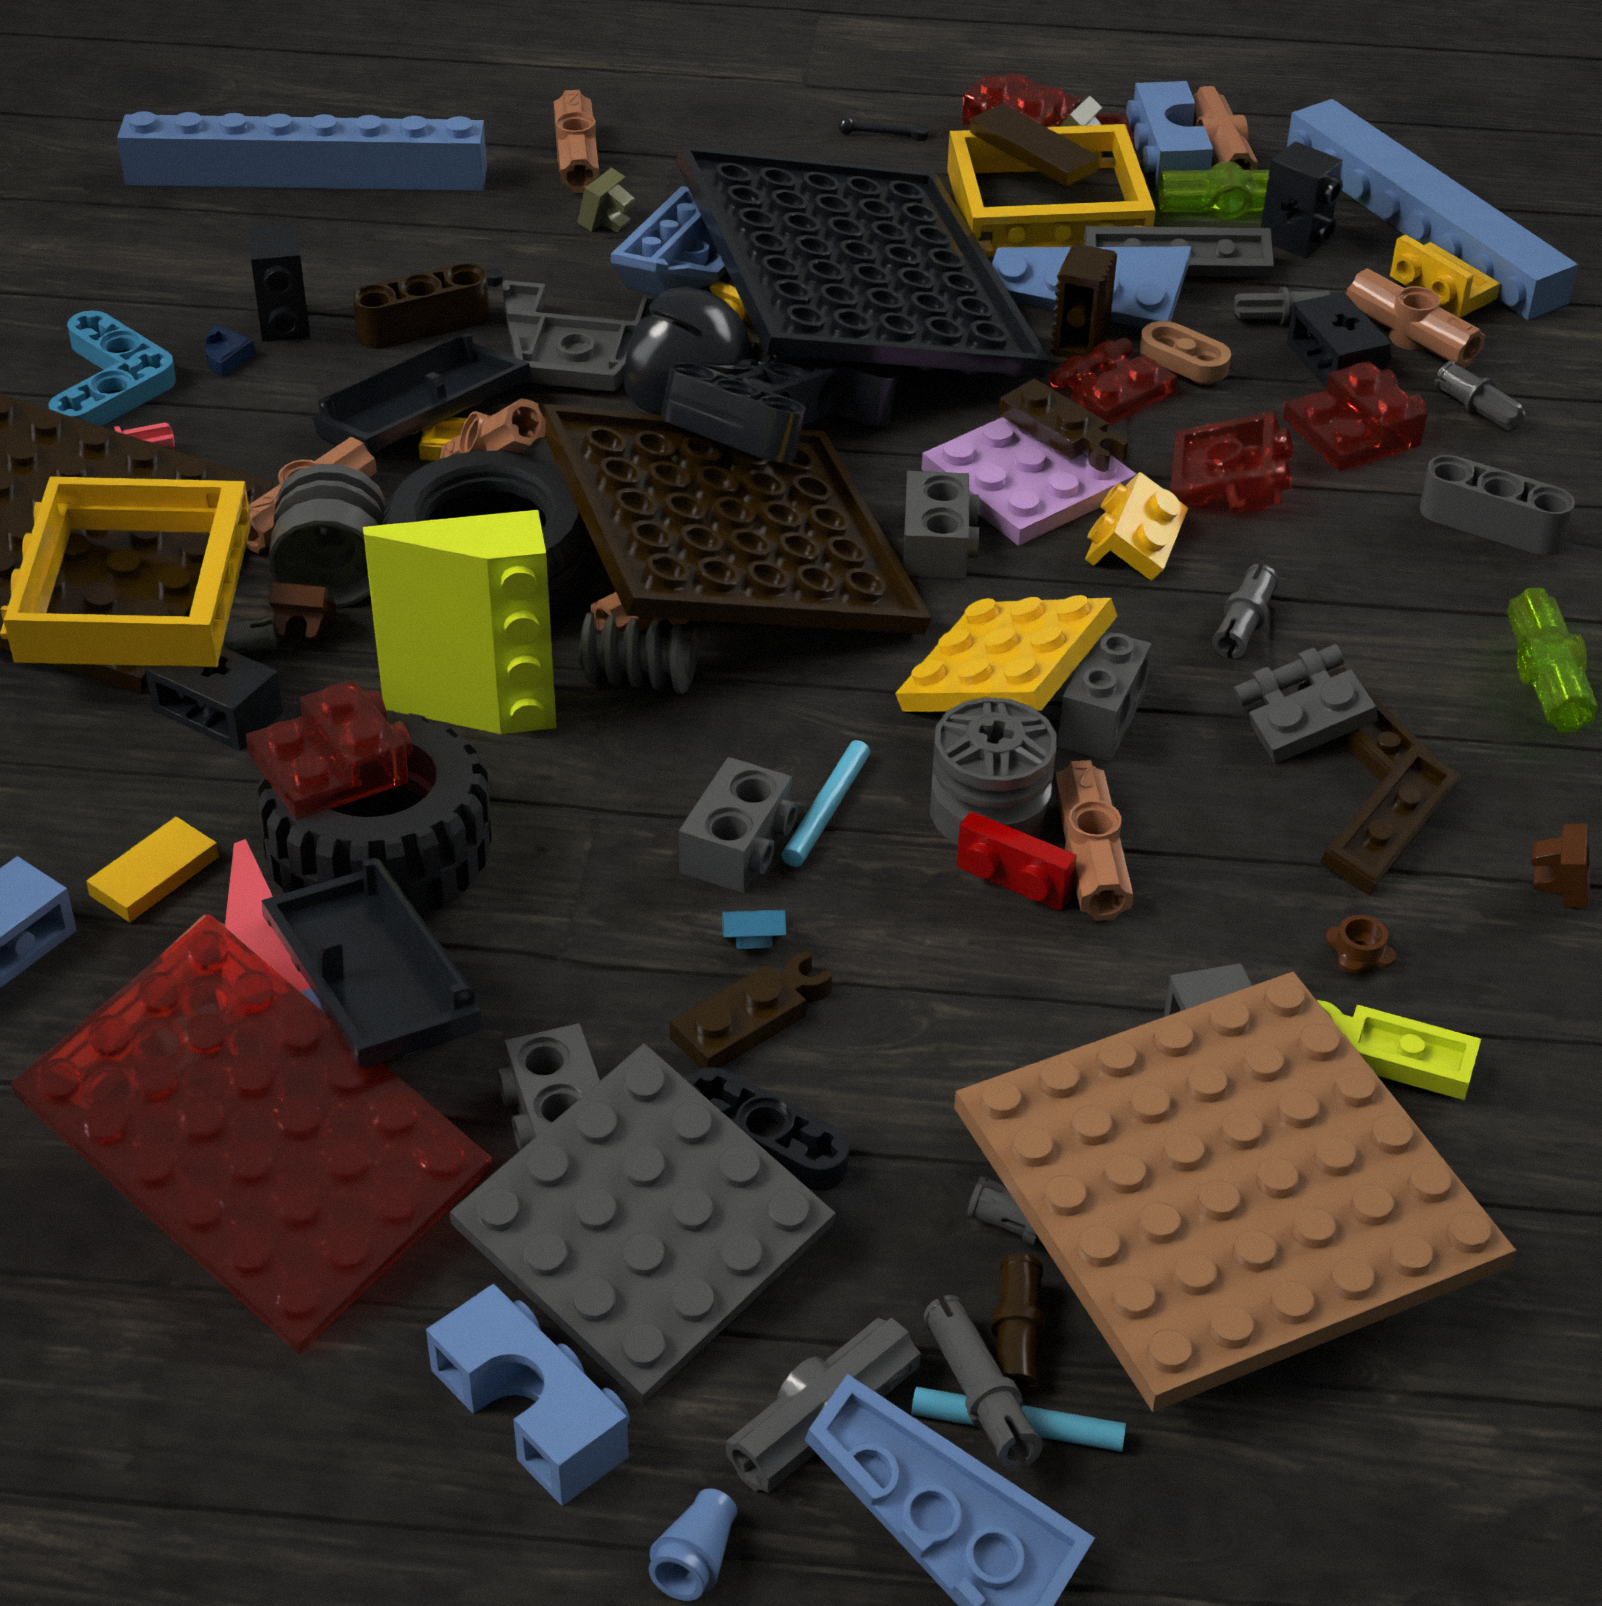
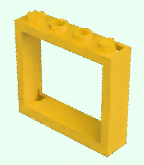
M1125 124L1047 127L1100 157L1099 168H1114L1125 199L1122 202L984 207L975 176L976 173L1037 170L970 133V130L950 131L947 171L956 205L977 241L981 237V232H991V241H978L987 257L995 256L997 248L1072 247L1075 244L1084 245L1086 226L1154 227L1156 210ZM1112 151L1114 157L1102 158V152Z
M49 477L42 502H35L34 527L32 533H26L23 538V561L21 568L14 569L12 572L9 605H4L0 609L3 619L0 636L2 639H8L14 663L218 667L251 527L245 481ZM71 530L210 533L189 617L46 613Z

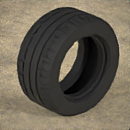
M501 450L454 454L433 461L412 473L394 492L385 508L383 525L538 510L547 557L550 624L561 618L584 593L589 581V532L561 471L543 460L521 453Z

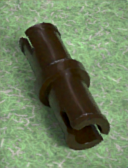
M1014 1254L1005 1257L1000 1262L999 1308L992 1313L991 1332L997 1338L996 1364L1003 1377L1013 1380L1022 1396H1028L1038 1389V1341H1041L1046 1333V1317L1040 1311L1041 1278L1043 1277L1044 1268L1043 1263L1034 1256Z

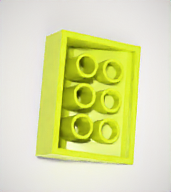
M530 510L363 527L384 710L403 714L413 713L425 716L426 719L496 734L557 728L547 557L539 511Z

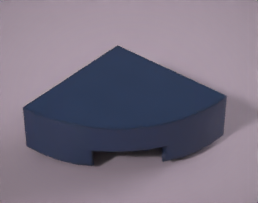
M219 325L213 326L206 334L205 356L207 364L214 373L221 377L230 373L255 354L252 339Z

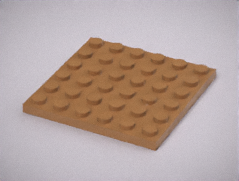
M1294 971L955 1091L954 1109L1152 1412L1511 1268L1515 1257L1516 1249Z

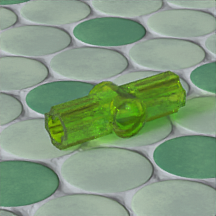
M1226 161L1214 165L1210 170L1162 171L1159 176L1158 185L1160 212H1214L1220 219L1235 220L1244 216L1247 211H1263L1269 170H1243L1237 163ZM1228 189H1234L1231 192L1222 193Z
M1526 588L1521 595L1510 599L1507 616L1518 642L1517 667L1520 680L1525 685H1534L1547 722L1554 724L1558 732H1578L1582 726L1595 720L1598 710L1597 702L1585 674L1587 655L1584 640L1580 634H1569L1556 599L1549 596L1545 588Z

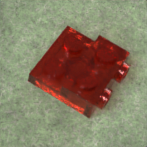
M1008 73L1004 77L986 75L964 92L962 124L970 126L971 118L1003 103L1045 127H1060L1068 116L1081 104V98L1067 94L1061 88L1047 87L1030 81L1021 74Z
M1370 361L1329 373L1325 390L1285 402L1282 418L1340 472L1421 446L1428 412L1426 404L1420 396L1413 395L1409 397L1398 387L1396 376L1391 370H1379Z
M1275 411L1176 431L1170 492L1185 506L1192 504L1204 505L1213 500L1226 498L1231 514L1247 510L1259 511L1272 505L1281 504L1282 491L1292 489L1291 471L1287 460L1293 459L1294 452L1289 430H1280Z
M356 680L330 685L324 690L300 697L302 716L288 721H280L269 727L246 734L248 754L296 820L409 782L407 757L412 755L413 747L405 725L401 721L389 724L385 704L376 689L364 692Z

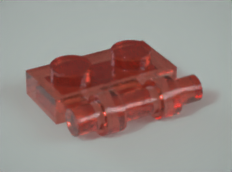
M1122 338L1115 342L1106 340L1096 345L1092 353L1084 357L1075 355L1064 360L1059 369L1049 374V381L1056 390L1067 386L1071 387V401L1108 422L1109 426L1175 393L1178 376L1145 354L1130 361L1126 359L1133 354V346L1127 338ZM1100 370H1101L1102 372H1104L1103 374H1101V375H1099V376H1097V375L1094 374V373H1096V372H1098V371H1100Z

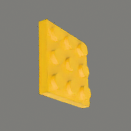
M1076 595L1059 600H1040L1038 597H1028L1019 601L995 602L994 599L987 598L970 604L965 609V614L949 632L939 639L938 645L922 663L912 670L911 676L895 693L902 712L949 711L963 702L985 697L1011 699L1041 711L1118 617L1112 599H1087L1086 596Z

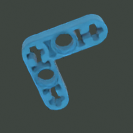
M91 310L75 314L67 322L71 347L76 353L103 370L57 394L50 400L49 409L103 426L168 391L175 385L176 376L172 355L106 313ZM112 391H120L118 393L106 394Z

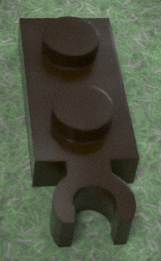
M1035 378L1000 398V416L1070 459L1083 454L1088 457V462L1093 468L1105 472L1109 470L1110 455L1121 461L1127 458L1128 441L1119 434L1107 432L1108 422Z
M808 951L792 956L787 963L786 970L780 974H777L766 964L669 1021L670 1039L701 1069L710 1067L721 1068L806 1017V1002L822 1000L832 991V972L827 969L817 976L808 977L807 975L812 972V954Z

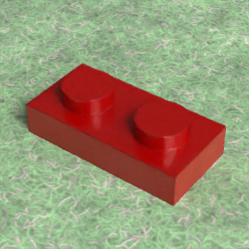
M970 811L959 827L958 868L1059 911H1062L1071 899L1076 854L973 811Z

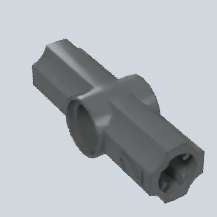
M877 1318L825 1361L820 1357L814 1356L800 1363L783 1382L778 1392L777 1400L726 1441V1456L733 1463L738 1476L755 1492L763 1490L769 1493L813 1457L816 1452L805 1442L807 1432L847 1374L884 1397L920 1367L921 1353L913 1344L909 1332L893 1318L889 1320Z

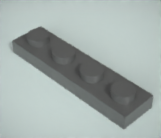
M1085 227L1084 245L1091 247L1192 246L1191 260L1186 276L1271 277L1274 267L1270 228Z

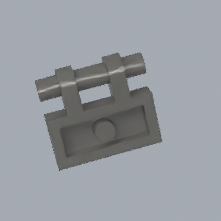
M1337 644L1319 651L1313 647L1297 654L1296 661L1272 671L1269 667L1262 668L1251 673V680L1233 687L1234 695L1241 707L1261 700L1264 706L1249 712L1251 727L1274 764L1378 721L1376 705L1352 669L1330 677L1327 671L1344 664L1343 655ZM1306 680L1309 687L1284 697L1281 690Z

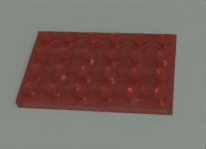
M208 914L11 1083L14 1095L298 1354L304 1351L491 1169L492 1157L387 1066L380 1063L361 1069L330 1017L328 1018L321 1009L211 914Z

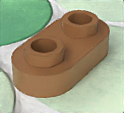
M1169 321L1153 322L1143 328L1140 353L1153 365L1169 369L1200 385L1213 384L1228 375L1231 351L1225 344Z

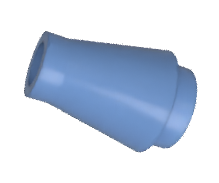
M716 1489L700 1491L693 1504L652 1544L650 1548L651 1563L649 1565V1575L653 1583L668 1596L678 1600L691 1601L699 1598L703 1592L711 1590L716 1585L730 1528L737 1516L736 1504L727 1494Z

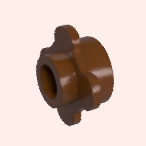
M1353 915L1344 919L1340 927H1331L1326 933L1325 942L1327 945L1335 948L1339 956L1338 966L1345 972L1359 973L1376 965L1388 968L1395 962L1396 952L1393 948L1387 946L1388 930L1381 921L1374 917Z

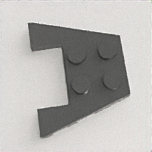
M504 280L502 283L503 301L513 356L530 363L533 379L526 383H533L543 387L563 386L584 388L592 392L603 390L615 392L624 382L626 356L638 322L642 318L650 316L668 321L674 325L679 324V322L651 314L649 306L659 296L656 294L644 293L635 321L542 313L546 303V284Z

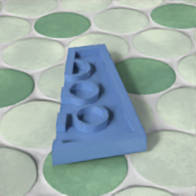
M1192 246L1097 247L1117 253L1110 322L1142 329L1146 325L1157 321L1171 322L1191 260ZM1071 247L997 248L992 266L1014 302L1054 310L1056 306L1054 301L1057 297L1055 295L1058 282L1057 275Z
M849 1374L845 1376L807 1432L805 1442L958 1606H1054L1095 1537Z

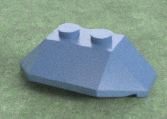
M681 186L611 253V264L626 288L646 294L660 295L670 288L680 287L699 289L717 282L727 272L688 187Z

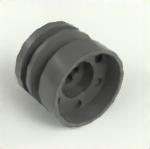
M317 464L303 468L286 479L276 496L273 518L274 528L271 534L269 550V570L275 582L326 587L336 603L337 609L359 603L369 596L370 586L363 527L383 525L387 501L380 487L363 472L337 464Z
M987 697L963 702L943 715L935 728L930 816L940 833L958 845L960 824L970 811H973L1030 836L1039 838L1049 822L1057 737L1052 725L1045 716L1033 707L1011 699Z

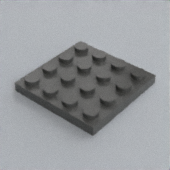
M643 1043L450 1211V1222L643 1406L834 1225L836 1213Z

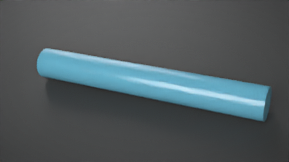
M855 740L850 743L784 848L781 856L783 861L789 866L800 867L804 863L868 759L870 749L864 742Z
M922 1387L915 1388L911 1415L975 1426L967 1413L965 1406L966 1395ZM1025 1405L1022 1407L1033 1430L1038 1433L1040 1438L1122 1452L1126 1423Z

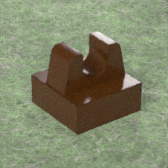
M272 582L268 603L274 610L276 626L274 630L282 642H289L293 626L298 623L307 624L305 638L309 644H319L326 626L334 625L337 606L327 588Z
M1588 823L1563 824L1562 837L1540 840L1533 843L1531 863L1532 866H1535L1534 888L1539 891L1563 894L1564 908L1589 907L1591 860Z

